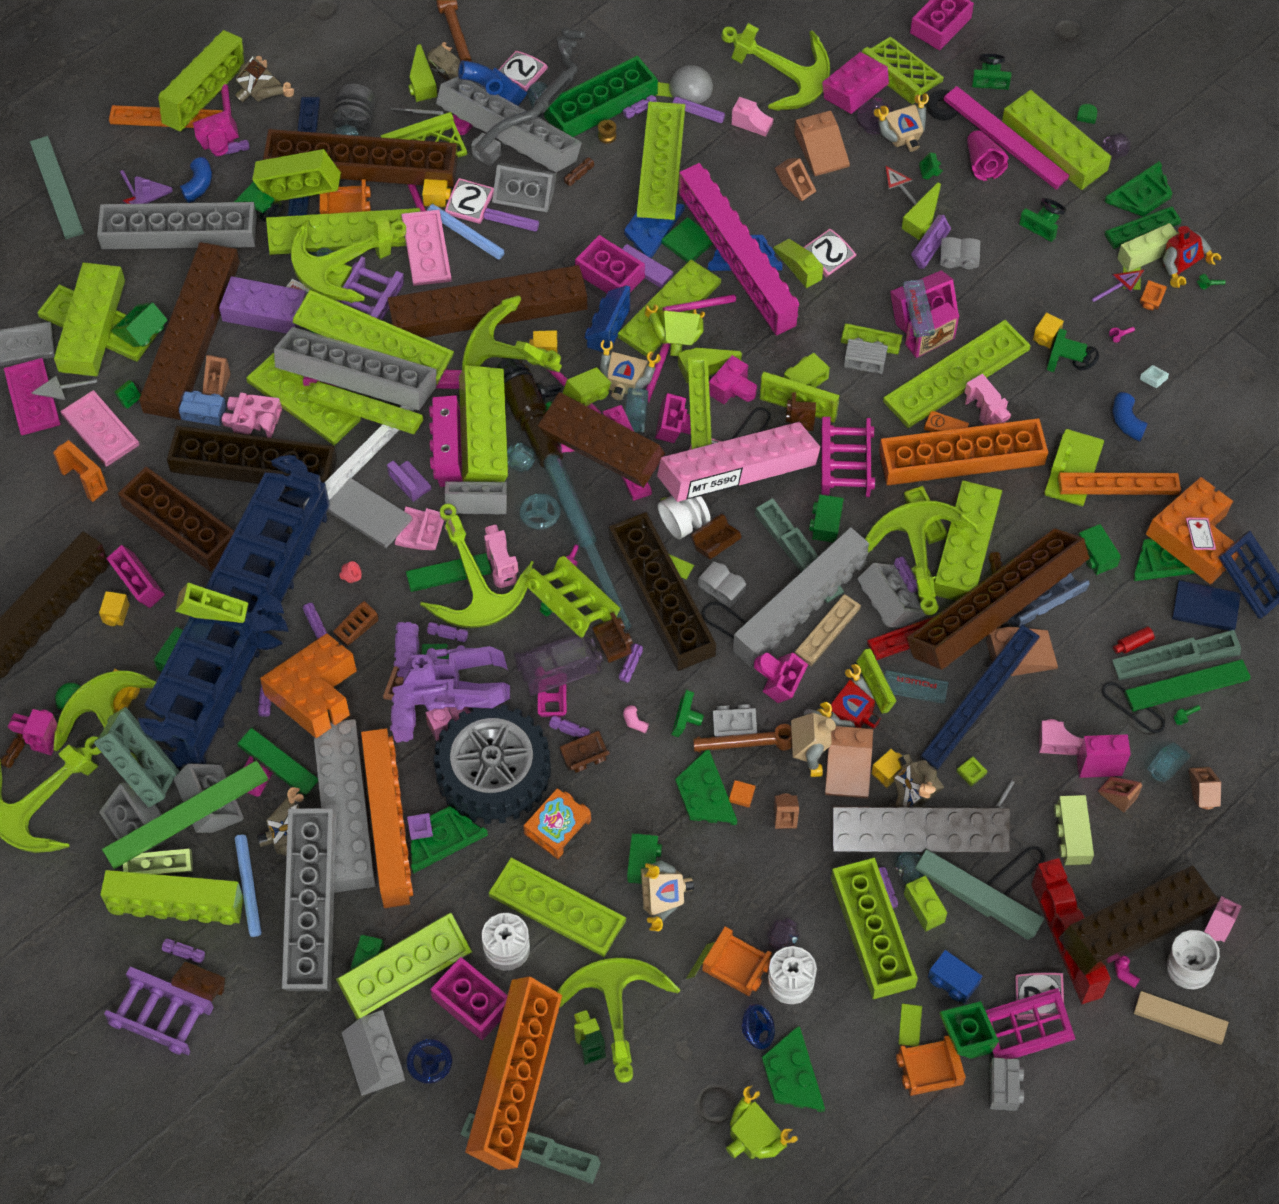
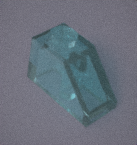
M628 388L625 413L634 432H645L648 417V390Z
M1174 742L1160 750L1147 770L1151 772V776L1154 779L1166 782L1176 774L1191 755Z

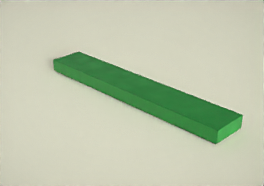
M1242 659L1125 690L1124 695L1133 712L1250 680L1251 676Z

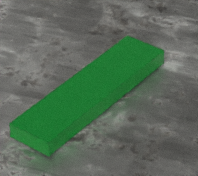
M1171 206L1105 231L1104 235L1112 248L1116 249L1121 247V244L1169 223L1173 227L1181 224V218Z
M486 553L472 556L482 576L491 574ZM461 559L406 571L411 592L467 579Z
M252 728L237 744L239 748L290 787L299 788L298 793L302 794L305 798L319 782L317 777Z

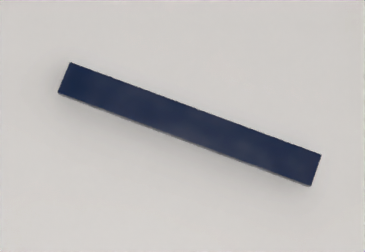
M301 97L297 131L317 133L320 97ZM310 196L289 199L288 216L308 215Z
M1023 624L922 753L920 756L922 760L927 761L929 765L939 770L1040 639L1038 634Z

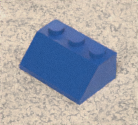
M626 285L610 290L606 297L601 299L600 310L594 314L591 328L588 327L585 333L587 348L604 353V350L601 348L603 340L605 349L610 347V341L614 345L618 332L621 330L630 311V286Z

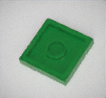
M688 217L661 239V244L686 263L690 260L694 261L713 245L704 230Z

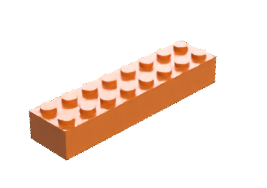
M1038 418L883 438L880 441L879 454L886 485L888 486L1042 466L1046 463L1048 449L1040 419Z
M387 728L361 732L379 887L384 908L410 905V896L414 895L410 877L411 871L408 860L409 855L405 837L406 831L393 736L388 735Z
M530 976L511 981L465 1153L498 1170L518 1168L562 999L561 994Z

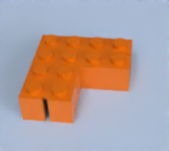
M1200 477L1152 520L1146 535L1209 584H1212L1222 572L1226 571V568L1218 558L1219 555L1234 543L1233 540L1214 526L1227 515L1233 500L1219 490L1215 492V487ZM1186 518H1208L1216 550H1194ZM1237 552L1232 555L1234 561L1238 557Z
M326 633L262 676L260 681L264 696L312 736L318 738L331 729L328 709L333 725H337L350 716L346 697L333 687L354 674L357 670L353 653L343 645H339V642Z

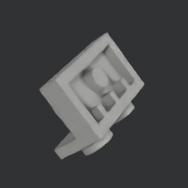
M750 704L738 705V709L729 710V705L716 706L717 710L712 711L714 736L757 733L756 708H751Z

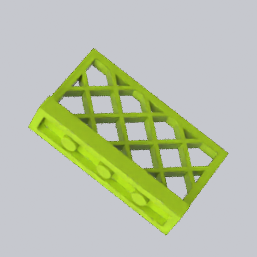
M892 37L887 38L871 49L866 47L862 50V53L888 67L889 84L887 86L912 105L916 103L914 98L917 94L921 96L943 82L944 77ZM890 44L895 49H887L886 46ZM876 53H881V54H883V57H880V56H879L878 54H876ZM886 54L896 55V58H888ZM899 55L906 56L909 60L899 59ZM900 64L909 65V69L900 68ZM912 66H919L922 70L913 69ZM913 75H922L923 79L913 78ZM926 76H931L935 80H928ZM917 84H923V87L920 88Z
M451 112L381 135V138L425 141L428 136L437 137L435 142H439L442 139L449 143H457V146L461 148V151L457 152L458 158L467 155V150L455 126ZM452 128L454 133L452 138L442 135L445 130Z

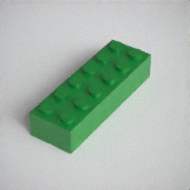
M637 55L560 94L544 112V118L552 126L574 137L598 125L601 121L608 120L622 113L625 108H631V105L643 99L646 100L651 95H657L658 79Z

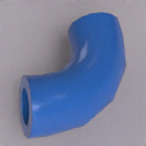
M463 60L460 62L458 69L460 79L482 85L490 95H497L503 90L504 84L493 70L475 62Z
M199 157L192 161L190 168L193 172V177L190 181L180 186L187 203L202 196L210 186L212 171L208 160L204 157Z
M1120 392L1114 399L1112 410L1115 423L1124 434L1137 441H1141L1148 423L1141 421L1134 415L1133 406L1135 399L1128 393Z

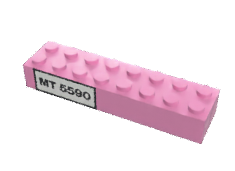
M797 422L661 457L657 477L674 499L679 502L814 466L817 462L820 446L803 425Z

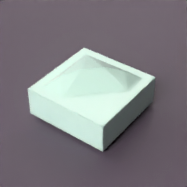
M1152 365L1141 374L1140 380L1157 388L1168 379L1169 373Z

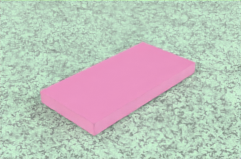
M440 210L401 214L402 222L405 223L407 230L405 241L413 286L451 282L452 278Z
M94 390L60 411L65 420L106 467L139 446V441Z

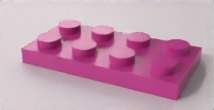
M43 358L4 368L21 436L61 425L54 398L31 394L49 381Z

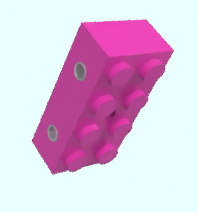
M457 395L433 397V406H429L430 417L432 418L430 434L433 435V440H430V450L433 452V457H430L431 469H433L434 480L438 479L439 486L445 487V482H463L460 407Z

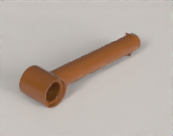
M436 0L439 13L445 14L460 61L472 62L455 12L458 10L457 1Z
M781 724L777 726L775 732L711 738L697 737L693 739L694 752L701 753V751L764 745H776L778 749L786 751L792 748V729L788 724ZM783 735L789 736L788 739H781L780 737Z

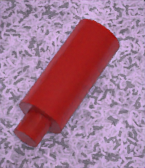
M1144 627L1119 639L1118 644L1113 646V650L1116 654L1120 652L1126 654L1155 639L1154 633L1150 627Z

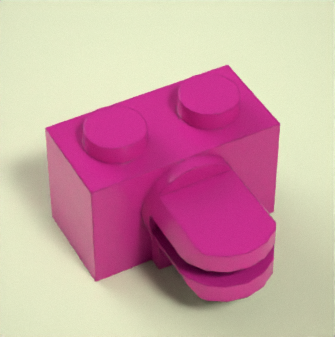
M228 110L193 122L195 137L204 150L209 148L215 156L224 155L228 151V141L239 138L236 122Z
M732 355L709 381V395L724 405L731 397L734 398L735 396L740 397L746 402L754 400L757 385L747 379L748 365Z
M669 393L666 394L660 407L655 439L675 443L680 432L691 435L690 414H687V409H685L686 398Z
M793 652L778 658V660L769 653L760 655L754 660V668L768 679L762 692L777 703L793 697L808 666L805 661Z
M33 709L29 717L14 713L8 728L13 732L23 734L25 743L30 745L31 750L52 756L57 722L53 714L44 709L41 711Z

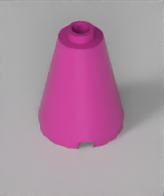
M974 131L968 136L967 145L973 174L983 181H988L987 178L991 177L995 179L1002 175L1008 167L1007 161L1009 158L1007 153L982 131Z

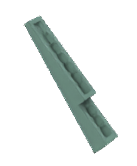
M45 136L30 141L65 239L84 234L49 137Z
M773 498L756 508L755 516L801 572L819 557L798 527L794 528ZM841 586L838 587L837 592L832 597L828 596L824 601L829 603L844 594Z
M1231 630L1199 640H1195L1193 637L1112 660L1118 680L1238 656L1241 653V646L1235 631Z
M927 849L923 852L915 866L916 870L986 917H994L1027 940L1036 935L1044 920L1040 915Z
M469 1113L461 1131V1135L466 1138L470 1136L475 1114ZM528 1131L520 1158L593 1184L601 1164L598 1156L557 1144L553 1139Z

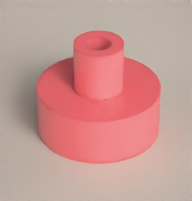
M351 561L342 566V572L339 575L342 580L354 583L361 579L362 574L359 565Z

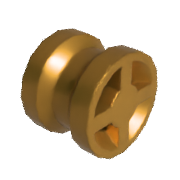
M603 120L598 124V139L600 142L610 144L616 140L617 129L615 122Z

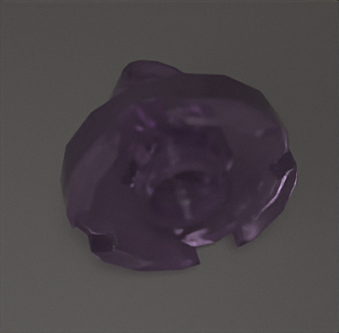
M873 98V101L864 103L858 110L857 123L867 133L881 134L878 123L879 117L874 115L875 109L886 106L888 113L893 112L888 104L882 102V98Z

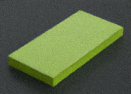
M763 372L761 376L760 400L787 408V399H791L792 392H796V402H816L815 417L820 419L822 417H830V422L835 423L840 395Z

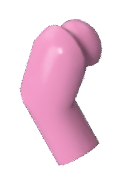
M629 705L623 711V716L627 726L646 733L649 723L638 719L635 706Z

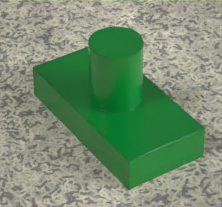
M686 690L680 699L671 733L675 737L679 738L683 733L686 722L700 726L704 714L690 710L694 692Z

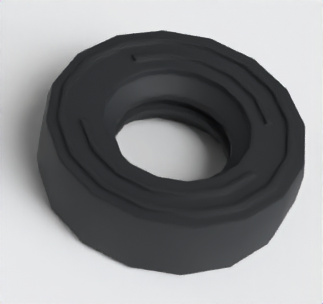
M936 90L929 96L927 110L933 118L946 121L951 120L958 114V111L951 106L948 109H941L936 105L937 102L944 101V96L950 90Z

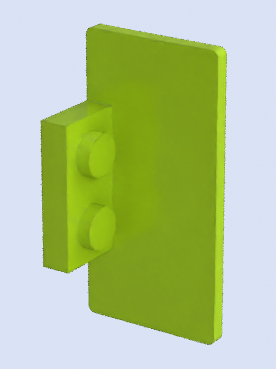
M1066 429L1044 495L1084 506L1087 494H1060L1058 475L1059 473H1094L1104 440Z

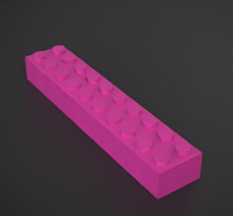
M698 163L679 173L680 197L715 248L718 249L724 261L728 263L729 268L774 334L777 336L795 327L799 307L797 298L790 294L786 282L781 281L775 267L772 268L767 255L759 249L756 239H752L749 235L747 226L740 222L738 213L731 209L727 197L722 196L717 183H713L708 170Z

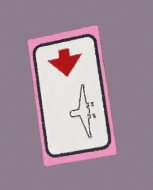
M1186 518L1194 550H1216L1208 518Z

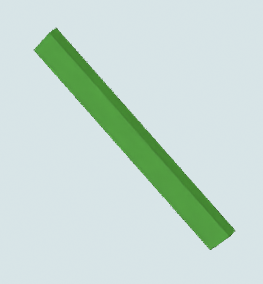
M256 760L103 848L102 851L112 868L116 869L268 781V777Z

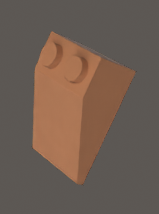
M831 110L796 120L795 136L814 176L850 167L839 127Z
M999 628L988 635L986 643L992 663L1019 628ZM1030 629L1038 634L1040 639L1011 676L1058 669L1048 630Z
M836 726L835 730L831 731V746L828 748L825 795L868 799L873 729Z

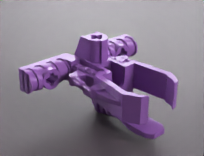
M398 622L396 625L398 633L395 635L396 652L394 653V658L396 657V661H394V667L397 666L399 668L397 676L404 677L403 685L393 687L392 693H394L392 697L394 705L391 708L392 725L390 726V731L393 732L396 743L401 741L408 742L413 739L414 727L416 726L415 705L425 704L428 711L444 709L445 707H456L457 710H462L464 707L494 708L510 699V685L504 682L478 684L459 681L458 670L493 664L508 670L502 651L491 646L465 648L460 645L457 649L450 650L430 648L426 655H417L419 654L418 625L411 622ZM449 654V659H437V657Z

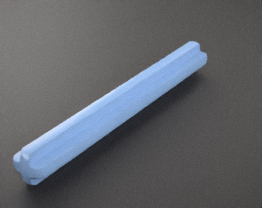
M431 204L428 207L427 211L440 210L441 221L444 225L497 259H501L504 256V249L435 204Z
M242 834L235 836V844L248 930L251 937L260 936L262 932L246 835Z

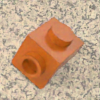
M1148 280L1144 293L1140 298V304H1143L1142 307L1151 311L1154 309L1158 310L1167 287Z

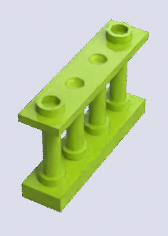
M565 556L560 557L553 572L542 576L534 568L531 569L524 584L580 638L584 637L591 622L599 618L607 622L611 620V612H614L617 617L621 609ZM559 579L565 586L556 589L549 582ZM573 592L579 599L570 603L563 595ZM587 605L593 612L584 616L578 608Z

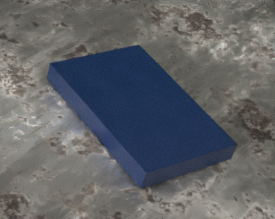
M1179 580L1172 619L1235 631L1241 593Z

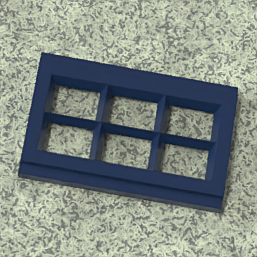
M1248 531L1221 553L1218 558L1258 619H1261L1279 604V574L1252 532ZM1244 544H1246L1254 556L1250 562L1241 550ZM1235 552H1237L1245 564L1241 570L1232 558ZM1256 562H1258L1266 575L1262 580L1252 567ZM1247 570L1257 583L1253 588L1243 575ZM1267 580L1271 582L1277 592L1274 597L1271 596L1264 585ZM1258 588L1261 589L1269 601L1265 605L1262 604L1255 593Z

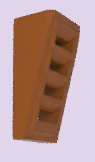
M363 601L333 633L346 646H349L379 621L378 614ZM358 618L362 621V624L357 621ZM353 624L357 629H352L350 625ZM345 629L351 634L349 637L343 632Z

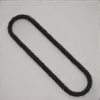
M1108 682L1103 686V696L1148 731L1159 733L1164 730L1165 720L1150 707L1146 709L1162 721V727L1158 730L1148 727L1105 693V689L1109 685H1115L1125 692L1126 689L1116 682Z
M1036 846L1028 847L993 877L987 885L990 886L1030 850H1038L1042 855V859L1038 864L1043 863L1045 860L1043 850ZM1036 864L1030 871H1028L1022 878H1020L1013 886H1011L1003 894L1006 896L1008 893H1010L1017 885H1019L1025 878H1027L1033 871L1037 869L1038 864Z

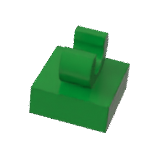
M929 152L919 163L922 178L929 180L933 175L939 176L943 172L939 168L941 162L937 160L935 153Z
M130 380L114 392L122 406L126 409L137 402L141 396L134 383Z

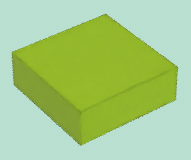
M972 756L957 768L956 772L972 787L987 775L988 771Z

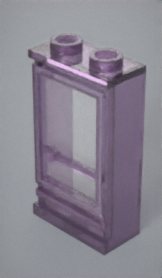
M587 632L582 638L574 634L531 649V651L514 654L518 671L521 670L523 681H527L530 696L602 671L600 663L603 662L600 650L595 649V641L592 636H588Z

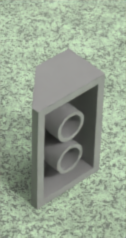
M500 163L497 165L492 203L548 212L555 189L557 172Z
M873 563L857 579L861 584V589L871 599L872 606L882 616L883 623L888 627L901 628L926 616L921 609V601L915 592H909L895 565Z
M187 764L173 779L182 801L185 802L226 778V775L221 765ZM235 799L193 823V827L196 833H213L242 821L244 817Z
M120 783L99 811L117 840L162 815L156 805L147 807L128 783ZM162 841L161 843L155 845L154 847L148 849L147 851H145V852H143V853H148V852H150L151 850H153V849H155L156 847L160 846L164 841Z
M383 1010L363 1016L341 1032L361 1096L405 1081Z

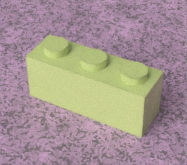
M1169 223L1121 244L1117 259L1126 271L1130 272L1164 257L1167 241L1178 233Z
M1086 795L1060 796L1058 803L1054 805V815L1059 819L1057 837H1061L1062 842L1059 845L1060 857H1064V865L1091 864L1094 851Z
M180 849L142 853L124 863L123 872L156 875L193 872L192 850Z

